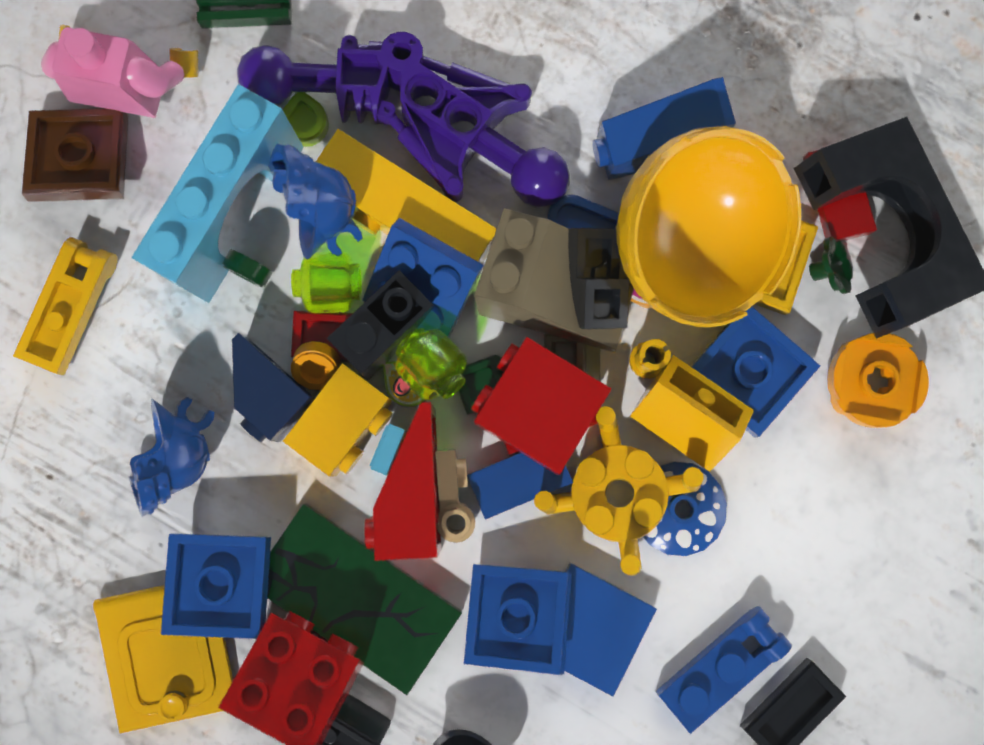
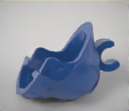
M276 144L268 165L270 171L273 172V188L275 191L283 193L286 200V214L290 218L299 219V240L303 257L306 260L310 259L324 243H326L332 254L340 256L342 251L336 242V238L340 233L349 232L358 242L363 239L362 232L356 223L350 219L355 210V191L351 189L347 178L336 169L314 162L311 157L299 152L297 148L289 144Z
M189 397L179 401L176 406L175 416L153 398L151 399L156 444L149 451L131 458L130 467L133 476H128L141 516L152 514L154 510L158 509V505L165 504L172 494L194 484L202 476L207 462L210 461L205 437L199 431L211 425L215 412L207 410L200 421L191 422L186 416L187 408L192 403V399Z

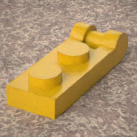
M73 237L68 238L59 251L13 357L55 374L65 375L105 282L113 275L116 269L117 255L104 249L96 252L89 249L86 242ZM80 266L88 268L82 281L73 277L76 268Z

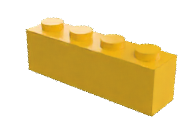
M340 129L336 130L315 162L334 168L347 178L351 189L355 191V215L352 220L357 225L373 235H376L379 230L388 235L391 226L401 218L483 264L488 256L497 228Z

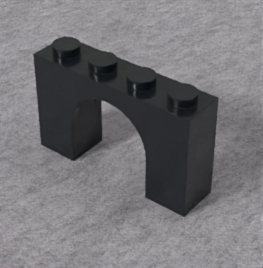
M908 117L821 148L793 168L813 210L855 194L867 193V195L878 197L888 203L899 214L905 224L909 236L910 252L904 269L895 278L855 295L876 339L908 327L984 291V269Z

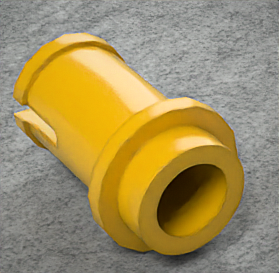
M651 339L639 343L630 354L629 364L632 371L641 378H655L670 361V349L666 352L663 349L667 344L659 339ZM646 352L651 353L655 357V364L643 362Z

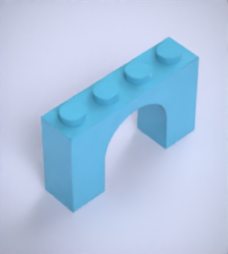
M238 84L131 258L205 302L210 303L228 273V270L222 264L225 257L219 252L218 239L224 219L235 198L246 183L257 173L271 181L273 180V172L270 171L268 165L276 144H289L297 148L299 152L303 149L302 143L282 108Z

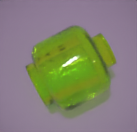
M343 251L340 256H336L332 252H316L310 259L306 260L303 257L300 269H292L291 288L293 297H301L305 309L310 313L348 312L352 308L354 301H360L362 297L360 263H353L350 255Z
M419 328L407 335L398 345L395 352L398 357L395 363L396 372L421 399L431 400L439 396L448 399L456 394L464 385L466 379L462 375L467 366V357L443 331L434 328L429 330Z

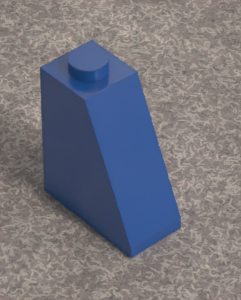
M723 77L709 80L602 121L597 139L593 140L592 145L597 166L599 168L605 166L608 180L635 174L649 155L670 139L696 128L734 127L736 122Z

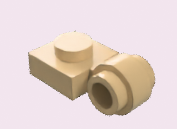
M456 449L437 450L436 466L440 501L439 522L436 524L437 530L445 540L458 543L468 539L475 529L473 511L469 506L459 501V488L468 487L466 458L457 459ZM453 514L461 515L465 520V525L461 529L454 530L447 523L448 517Z

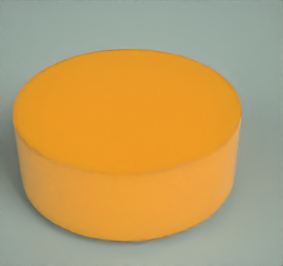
M316 341L307 342L295 351L291 363V374L301 386L311 390H322L340 367L341 360L335 349L328 344Z

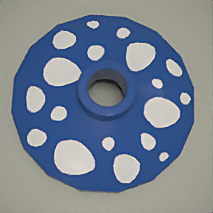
M673 461L660 465L665 477L684 474L686 469L696 467L703 473V482L700 489L696 492L668 496V505L663 518L643 538L650 546L667 555L688 556L704 551L718 538L726 522L727 502L721 485L709 471L693 463ZM681 500L687 501L691 507L690 514L685 518H679L675 513V506Z

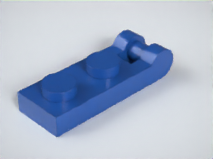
M760 606L754 607L745 613L655 691L690 734L771 663L779 661L791 650L792 644L783 633L779 632L776 634L768 624L770 618ZM749 636H754L761 645L750 654L742 643Z

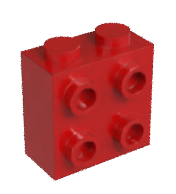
M526 336L520 347L511 343L499 362L497 368L503 371L504 374L493 389L486 384L474 402L471 410L478 413L474 424L554 474L560 475L612 388Z
M288 611L285 619H282L271 613L218 708L285 745H322L364 662L354 657L358 649L357 646L334 634L330 636L328 642L311 634V631L315 624L301 616Z

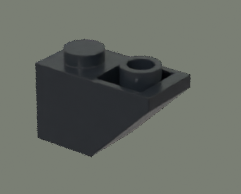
M399 270L327 339L369 380L403 348L434 308V305Z

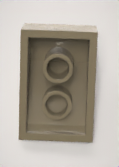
M504 208L474 294L479 315L616 352L623 328H579L570 281L569 229L548 219ZM620 258L619 278L629 279L623 269ZM630 280L628 309L634 292V287L632 286Z

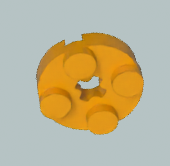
M869 333L844 343L834 355L828 370L827 383L831 395V405L838 413L845 415L855 424L864 427L883 428L895 426L907 419L911 413H916L926 399L929 388V375L924 361L918 360L916 354L910 349L913 347L911 344L894 334H887L876 339L874 333ZM875 367L880 369V376L882 378L888 379L887 387L879 388L877 393L867 383V375L873 374Z

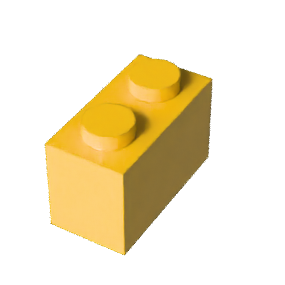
M673 355L668 365L659 372L647 387L630 417L710 472L742 439L754 410Z
M342 363L283 442L329 477L337 476L340 471L347 475L362 457L364 451L359 446L370 432L375 436L378 435L392 417L393 413L388 408L393 401Z

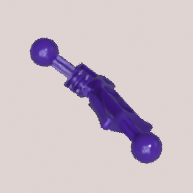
M396 32L390 34L384 41H369V44H358L356 37L346 35L342 39L341 48H338L337 65L293 63L279 48L263 45L253 47L245 53L237 67L238 84L275 105L282 104L293 92L336 93L342 123L348 121L351 111H356L359 124L364 122L367 112H373L374 123L391 124L399 134V141L437 182L445 196L454 202L460 201L463 197V173L468 162L476 152L511 175V184L514 192L524 204L536 208L551 206L566 194L570 185V172L567 164L556 151L545 147L525 151L493 130L506 116L524 111L529 107L532 90L528 85H512L456 63H452L450 66L423 56V47L420 40L408 32ZM432 71L447 76V81H450L463 87H455L454 85L450 84L449 82H447L446 80H444ZM390 88L400 91L402 118L405 124L396 115L395 106L387 101ZM422 96H429L436 100L428 106H421L414 102ZM467 121L474 128L467 132H460L452 126L456 122Z

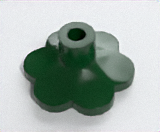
M834 237L825 238L822 260L810 263L809 265L811 278L814 281L828 278L834 291L839 290L841 294L850 293L852 288L850 280L853 277V270L850 261L847 259L845 246L840 240L836 241Z

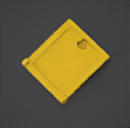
M165 585L96 599L93 603L119 733L221 712L223 710L219 709L218 706L233 681L225 638L161 635ZM171 691H179V692H182L185 696L182 697L181 695H179V694H177V693H169V692H171Z

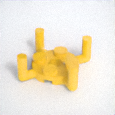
M603 406L596 414L603 448L593 452L579 464L573 479L571 492L552 495L548 491H540L536 494L534 503L539 510L546 514L575 511L582 524L593 534L611 542H618L621 556L620 567L625 574L635 576L642 569L638 539L646 536L660 523L668 505V496L696 492L700 489L703 482V473L696 467H690L685 470L684 474L665 477L659 464L647 452L632 446L621 445L615 412L611 407ZM615 481H626L634 489L633 500L625 507H615L607 501V488Z

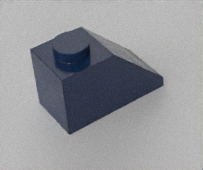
M238 333L232 339L234 409L244 417L240 425L260 442H263L265 438L270 441L281 442L308 409L315 397L297 383L292 376L251 339Z

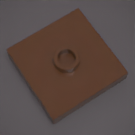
M112 109L29 111L22 195L28 202L124 199L128 115L126 112Z

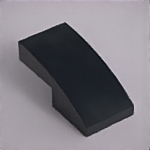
M569 228L570 281L579 328H627L629 279L619 278L620 254L617 246L616 229Z

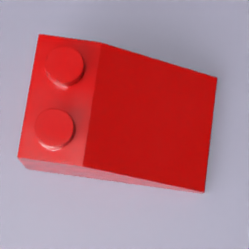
M420 402L374 504L373 516L365 518L366 549H374L375 561L437 558L442 550L441 535L436 525L439 522L440 513L436 466V408L431 402Z

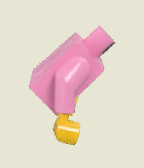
M60 25L59 40L53 42L48 47L41 61L42 71L46 76L55 79L70 102L156 118L162 95L182 82L184 77L194 78L199 75L198 50L183 51L181 48H170V61L158 67L134 42L126 38L90 32L84 28L74 29L68 25Z

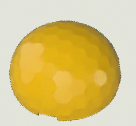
M728 126L696 128L670 139L647 157L631 178L621 200L616 225L617 246L623 269L636 293L656 312L680 324L696 327L722 326L747 316L748 313L746 311L762 299L765 294L772 295L781 283L793 260L799 240L801 201L798 185L792 184L791 178L782 162L785 157L772 143L753 132Z

